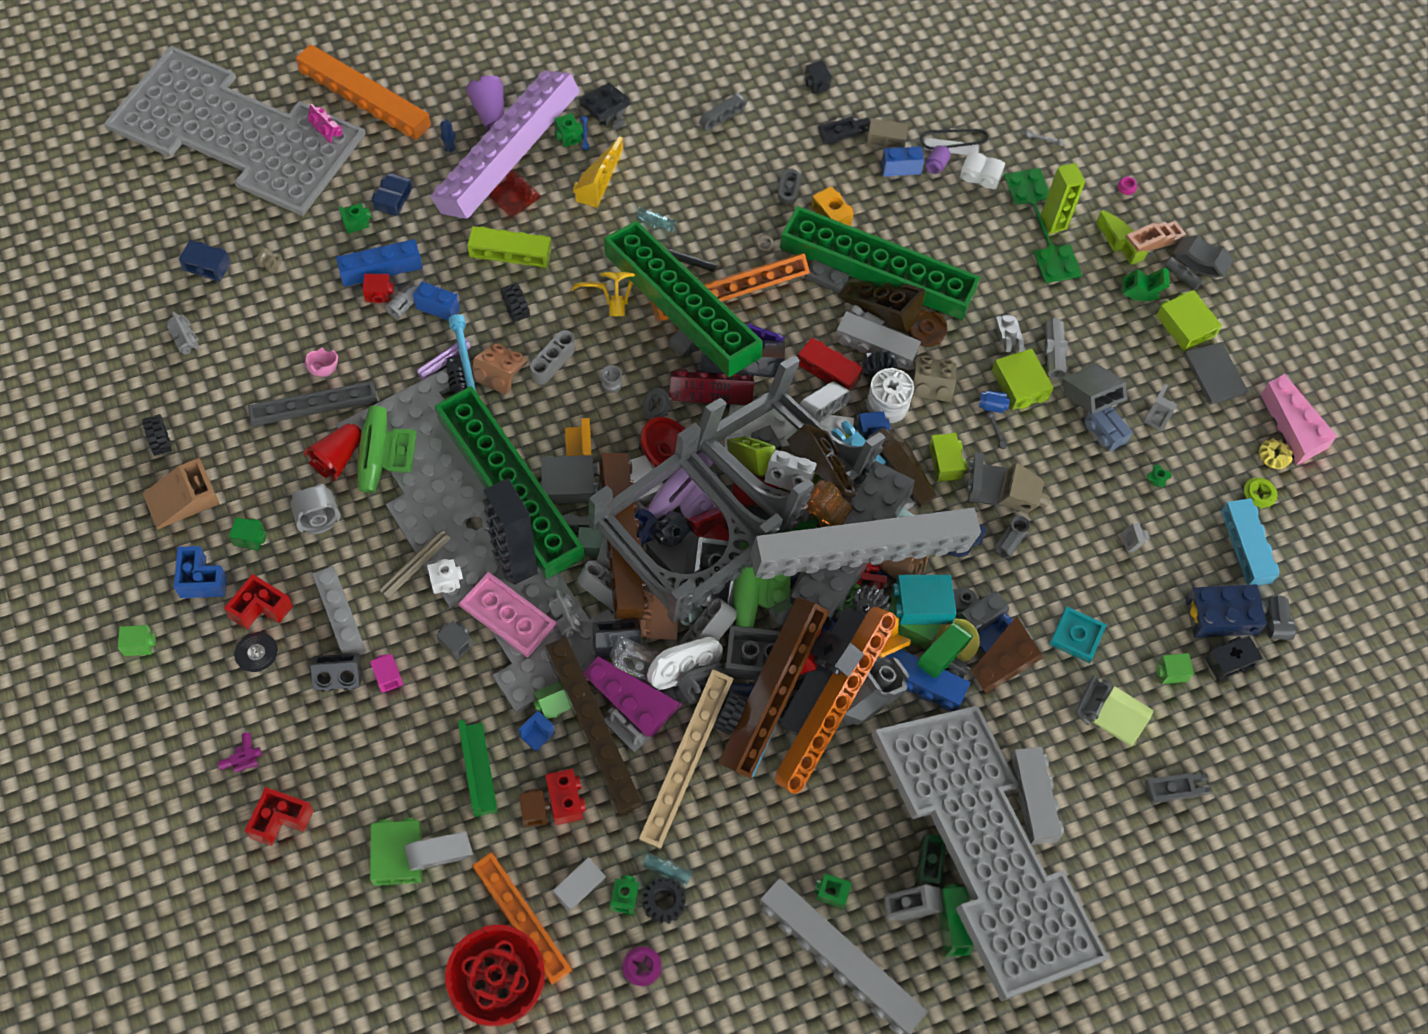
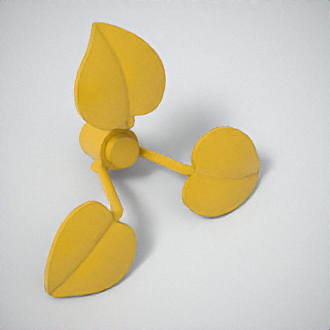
M629 272L600 273V276L609 277L615 282V295L611 296V300L606 288L607 283L579 282L571 287V291L581 286H594L602 289L606 297V305H609V316H625V305H628V297L633 283L628 279L629 284L623 299V295H619L618 282L625 277H633L634 274Z

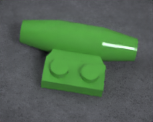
M370 406L362 428L357 461L358 490L361 492H376L383 467L390 472H412L417 431L413 429H393L387 432V409L384 407Z
M747 542L739 543V550H745L749 547ZM746 567L742 570V574L734 581L732 607L737 611V616L734 620L735 626L754 628L758 605L769 610L786 598L790 602L791 576L781 574L775 575L771 579H762V577L755 578L753 567Z

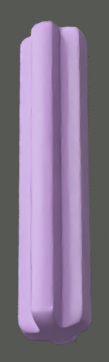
M465 338L468 350L471 348L469 341ZM455 343L418 368L417 373L420 378L426 379L445 366L448 358L459 356L458 344Z

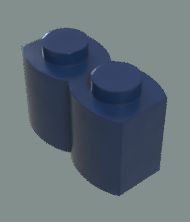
M389 172L381 179L380 188L372 195L374 209L398 216L404 202L412 191L411 179Z

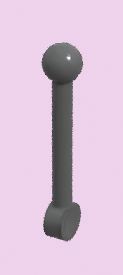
M989 411L986 413V417L990 419L1000 442L999 448L1004 450L1007 448L1008 443L1003 440L994 420V413Z

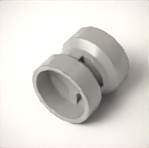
M615 365L606 366L601 372L602 388L608 393H616L622 387V371Z

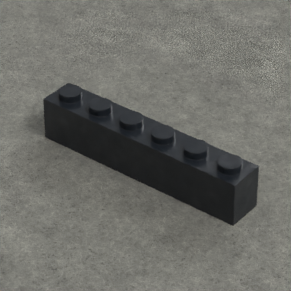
M846 606L843 611L839 610L833 620L836 623L834 628L827 631L851 642L865 616ZM817 664L816 670L802 674L800 680L803 682L800 688L795 687L789 698L792 701L788 709L784 707L779 717L781 728L796 736L798 735L833 674L827 669L828 666L823 668Z

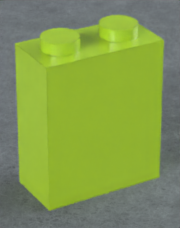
M1194 290L1188 293L1183 292L1171 301H1164L1156 315L1184 352L1216 337L1222 327V324Z
M1032 348L997 359L994 362L992 372L1003 393H1007L1006 398H1010L1009 405L1012 410L1024 409L1033 403H1043L1050 398L1053 386Z

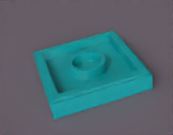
M1066 606L1049 645L1090 664L1107 624Z

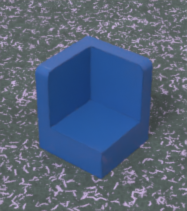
M537 711L519 728L518 732L519 737L534 751H538L555 734V728L549 720Z

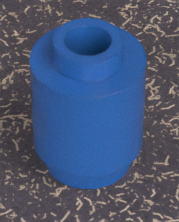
M987 390V392L982 391L979 408H984V411L1003 414L1004 410L1009 408L1010 398H1006L1007 393Z

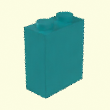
M898 575L896 583L892 585V594L897 600V603H895V616H899L900 625L953 624L957 612L951 575Z

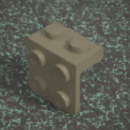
M930 356L916 357L913 380L914 392L912 396L952 402L956 385V363L948 359H933Z

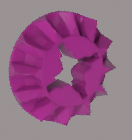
M641 946L630 950L623 960V973L632 985L644 987L653 984L660 976L661 960L653 949ZM645 958H647L646 967L649 968L650 971L643 970L642 973H640L639 976H637L638 967L635 966L634 963L641 964L645 960Z

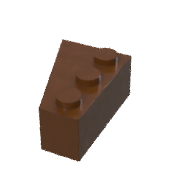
M1016 616L971 671L987 694L1044 657Z

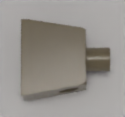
M1016 462L1005 470L998 504L1029 513L1038 506L1046 508L1050 502V496L1042 493L1043 479Z

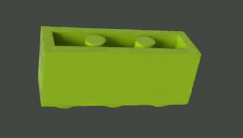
M746 435L727 439L728 451L742 465L758 477H766L769 461L776 450L774 445Z

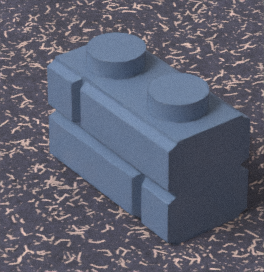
M1112 406L1093 415L1088 412L1084 420L1087 429L1096 434L1099 444L1102 447H1106L1109 452L1127 443L1133 434Z

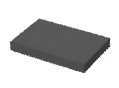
M1222 342L1185 352L1184 357L1210 405L1241 397L1249 392Z

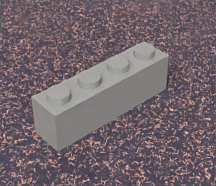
M847 311L837 328L835 341L841 345L852 347L864 354L872 353L873 350L890 351V354L895 355L897 367L908 371L918 354L921 344L919 340Z
M334 566L313 573L342 654H362L367 652Z
M1042 747L1017 749L1011 755L1015 778L1019 784L1017 789L1029 842L1031 845L1056 843L1062 837L1064 827L1057 815L1059 806L1057 799L1053 797L1052 793L1054 787L1053 779L1048 775L1047 771L1049 765L1048 757L1043 753Z

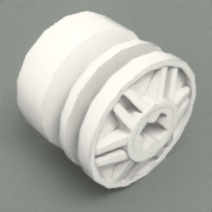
M895 368L883 369L877 372L872 378L866 402L869 413L884 411L885 418L889 419L890 423L902 420L908 413L914 392L913 381L909 375Z

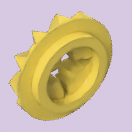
M1274 438L1268 441L1265 440L1259 448V456L1262 462L1274 469L1287 467L1293 459V451L1289 449V444L1286 445L1282 442V439L1279 441ZM1275 449H1278L1279 455L1276 458H1274V451Z

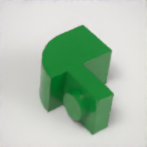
M1165 267L1150 275L1136 269L1122 277V294L1137 301L1159 299V292L1170 287L1169 270Z

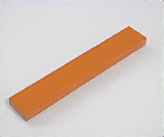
M491 852L474 863L472 868L511 926L527 934L537 945L544 961L545 976L551 985L572 971L571 967L494 854Z

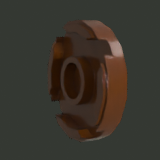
M921 310L918 321L907 333L909 337L921 341V346L933 347L945 339L947 322L942 315L935 311Z

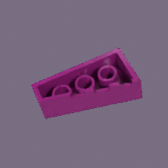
M597 657L583 672L647 737H653L683 705L682 702L602 657Z

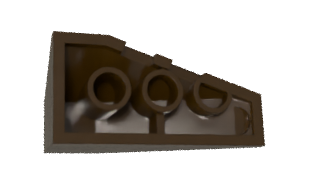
M804 424L787 439L791 446V453L796 457L806 458L811 462L817 463L815 472L843 495L853 498L857 495L850 477L842 470L845 468V464L837 458L840 452L828 431Z

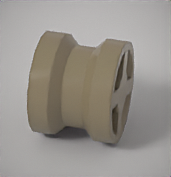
M268 248L262 249L256 259V264L262 268L266 267V270L270 273L276 272L282 263V256L277 253L273 254L272 250Z

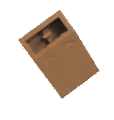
M200 458L179 465L143 492L157 529L220 504Z

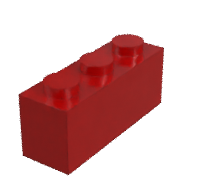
M811 338L798 354V359L800 360L798 366L827 384L834 381L852 391L861 379L863 368L857 362L847 359L840 352L827 347L822 341Z

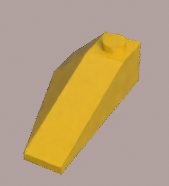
M618 137L581 175L579 182H575L573 193H575L576 202L598 208L622 154L623 137Z

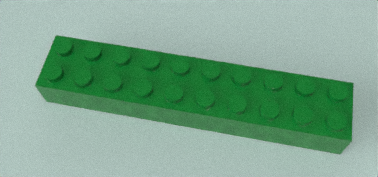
M796 206L781 234L780 249L792 254H805L806 259L810 261L814 259L866 283H872L874 286H884L885 283H889L892 287H901L902 284H909L925 289L926 293L922 305L960 320L964 319L981 278L978 275L800 206Z
M637 220L604 237L605 256L621 272L633 273V277L627 278L728 377L762 358L763 341Z
M470 386L436 404L435 410L438 420L484 488L486 489L507 478L510 479L530 514L536 563L546 580L583 560L584 547L474 388Z

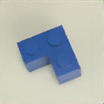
M201 546L177 548L174 589L180 598L226 597L227 575L221 565L206 566L207 557Z

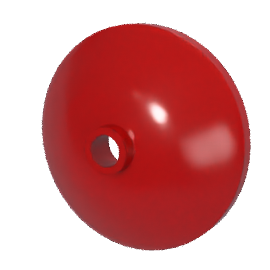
M653 418L643 426L640 433L642 450L654 467L659 466L675 454L677 436L685 430L681 424L670 418Z

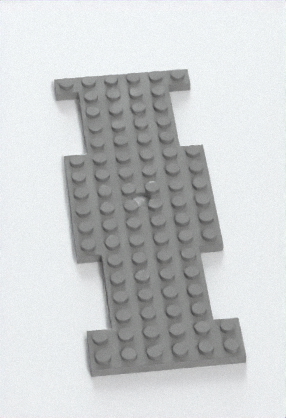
M447 368L373 405L387 409V432L393 429H413L417 431L412 472H390L404 495L386 504V507L415 554L439 531L443 530L449 535L450 540L423 565L428 575L427 565L437 563L442 559H454L455 567L460 566L463 579L459 580L460 588L450 593H440L449 608L460 603L487 572H490L555 622L563 616L554 618L548 605V599L552 596H557L556 590L568 594L574 604L572 606L574 613H577L582 621L580 626L583 633L575 630L573 632L574 635L567 639L582 672H584L597 658L593 649L592 622L616 621L609 609L589 619L559 573L546 580L537 566L538 574L516 585L513 584L511 579H506L501 569L503 567L501 561L497 562L492 554L493 548L490 544L491 538L486 523L488 519L484 513L486 509L482 502L485 499L483 491L485 488L437 418L435 405L444 401L442 395L450 391ZM369 408L337 423V429L349 423L351 425L356 424L362 430ZM471 517H479L483 521L482 526L478 530L467 528V520ZM558 625L528 658L491 631L511 663L508 667L495 673L493 678L516 714L533 705V701L536 700L533 692L558 682L545 650V645L565 637V635L561 634Z

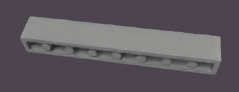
M779 878L760 899V910L770 919L773 917L777 920L779 928L787 935L791 933L797 939V944L804 951H811L816 956L815 960L823 968L828 967L834 972L833 977L840 984H847L853 990L852 994L860 1002L865 1001L872 1007L870 1009L877 1018H884L891 1024L889 1028L895 1034H910L927 1014L928 1011L782 879Z

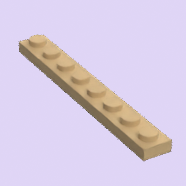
M712 670L641 833L640 841L661 849L734 678Z

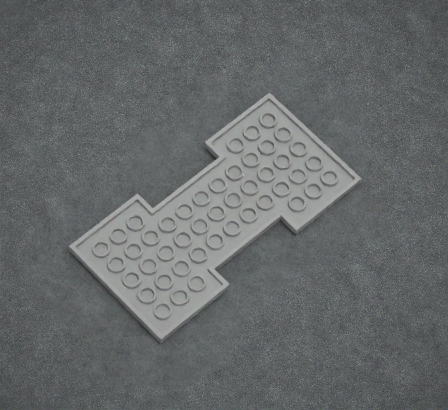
M173 46L168 48L104 123L106 129L168 157H172L181 144L242 170L243 172L235 181L236 187L301 216L305 215L366 134L365 129L328 114L331 117V121L334 120L342 127L343 131L341 136H333L332 142L329 143L307 120L310 105L298 101L289 114L228 88L236 79L235 73Z
M978 706L877 729L871 734L912 819L931 815L973 900L961 904L956 910L1001 1002L1109 959L1065 872L1060 871L1047 876L1005 795L1006 792L1017 789L1019 784Z

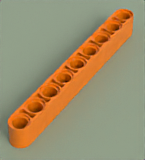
M873 607L866 614L850 642L863 652L864 655L849 677L842 673L839 675L833 673L775 774V782L780 787L796 794L805 786L895 628L897 619L893 613L879 607Z

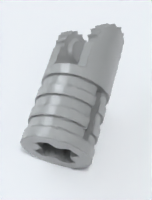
M406 286L401 292H398L385 306L386 311L395 319H399L412 306L414 302L413 294L418 286Z

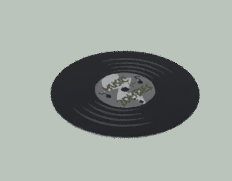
M259 632L249 634L242 638L235 648L234 656L236 663L240 668L248 672L263 671L276 660L278 647L275 640L268 634Z

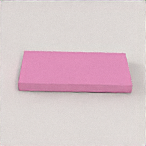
M487 572L459 603L462 609L527 658L557 626L553 619L490 572Z

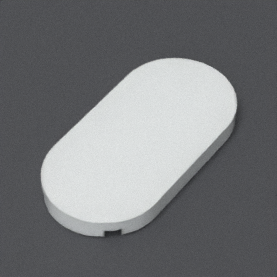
M705 637L666 649L651 663L647 674L648 681L659 690L676 686L687 672L719 663L723 653L722 645L714 637Z

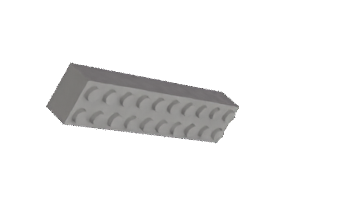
M975 508L756 536L750 551V557L755 578L771 579L775 575L793 576L797 572L803 571L815 573L819 569L836 570L841 566L848 565L849 567H858L863 563L870 562L876 565L885 560L898 562L907 557L920 559L929 554L942 556L951 551L963 553L970 549L980 535L981 530Z

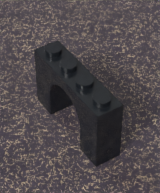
M765 340L762 358L735 374L775 377L780 363L785 360V341ZM701 351V372L724 373Z

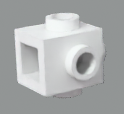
M442 559L437 563L427 565L434 594L441 592L450 593L460 588L459 580L463 579L460 566L455 567L454 559Z

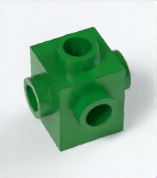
M573 113L554 118V134L557 141H561L564 148L582 142L581 134L583 133V128L580 122L577 123Z

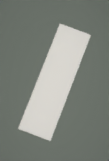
M925 138L924 141L930 147L964 143ZM979 144L948 149L950 153L968 155L969 152L978 153Z

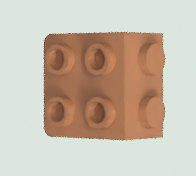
M491 344L474 358L472 366L473 379L480 384L507 395L510 392L514 374L527 364L528 358L519 352L510 351L500 344Z

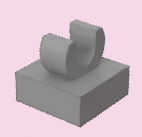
M1139 523L1131 524L1121 533L1127 552H1135L1146 543V540L1150 539L1148 531H1142Z

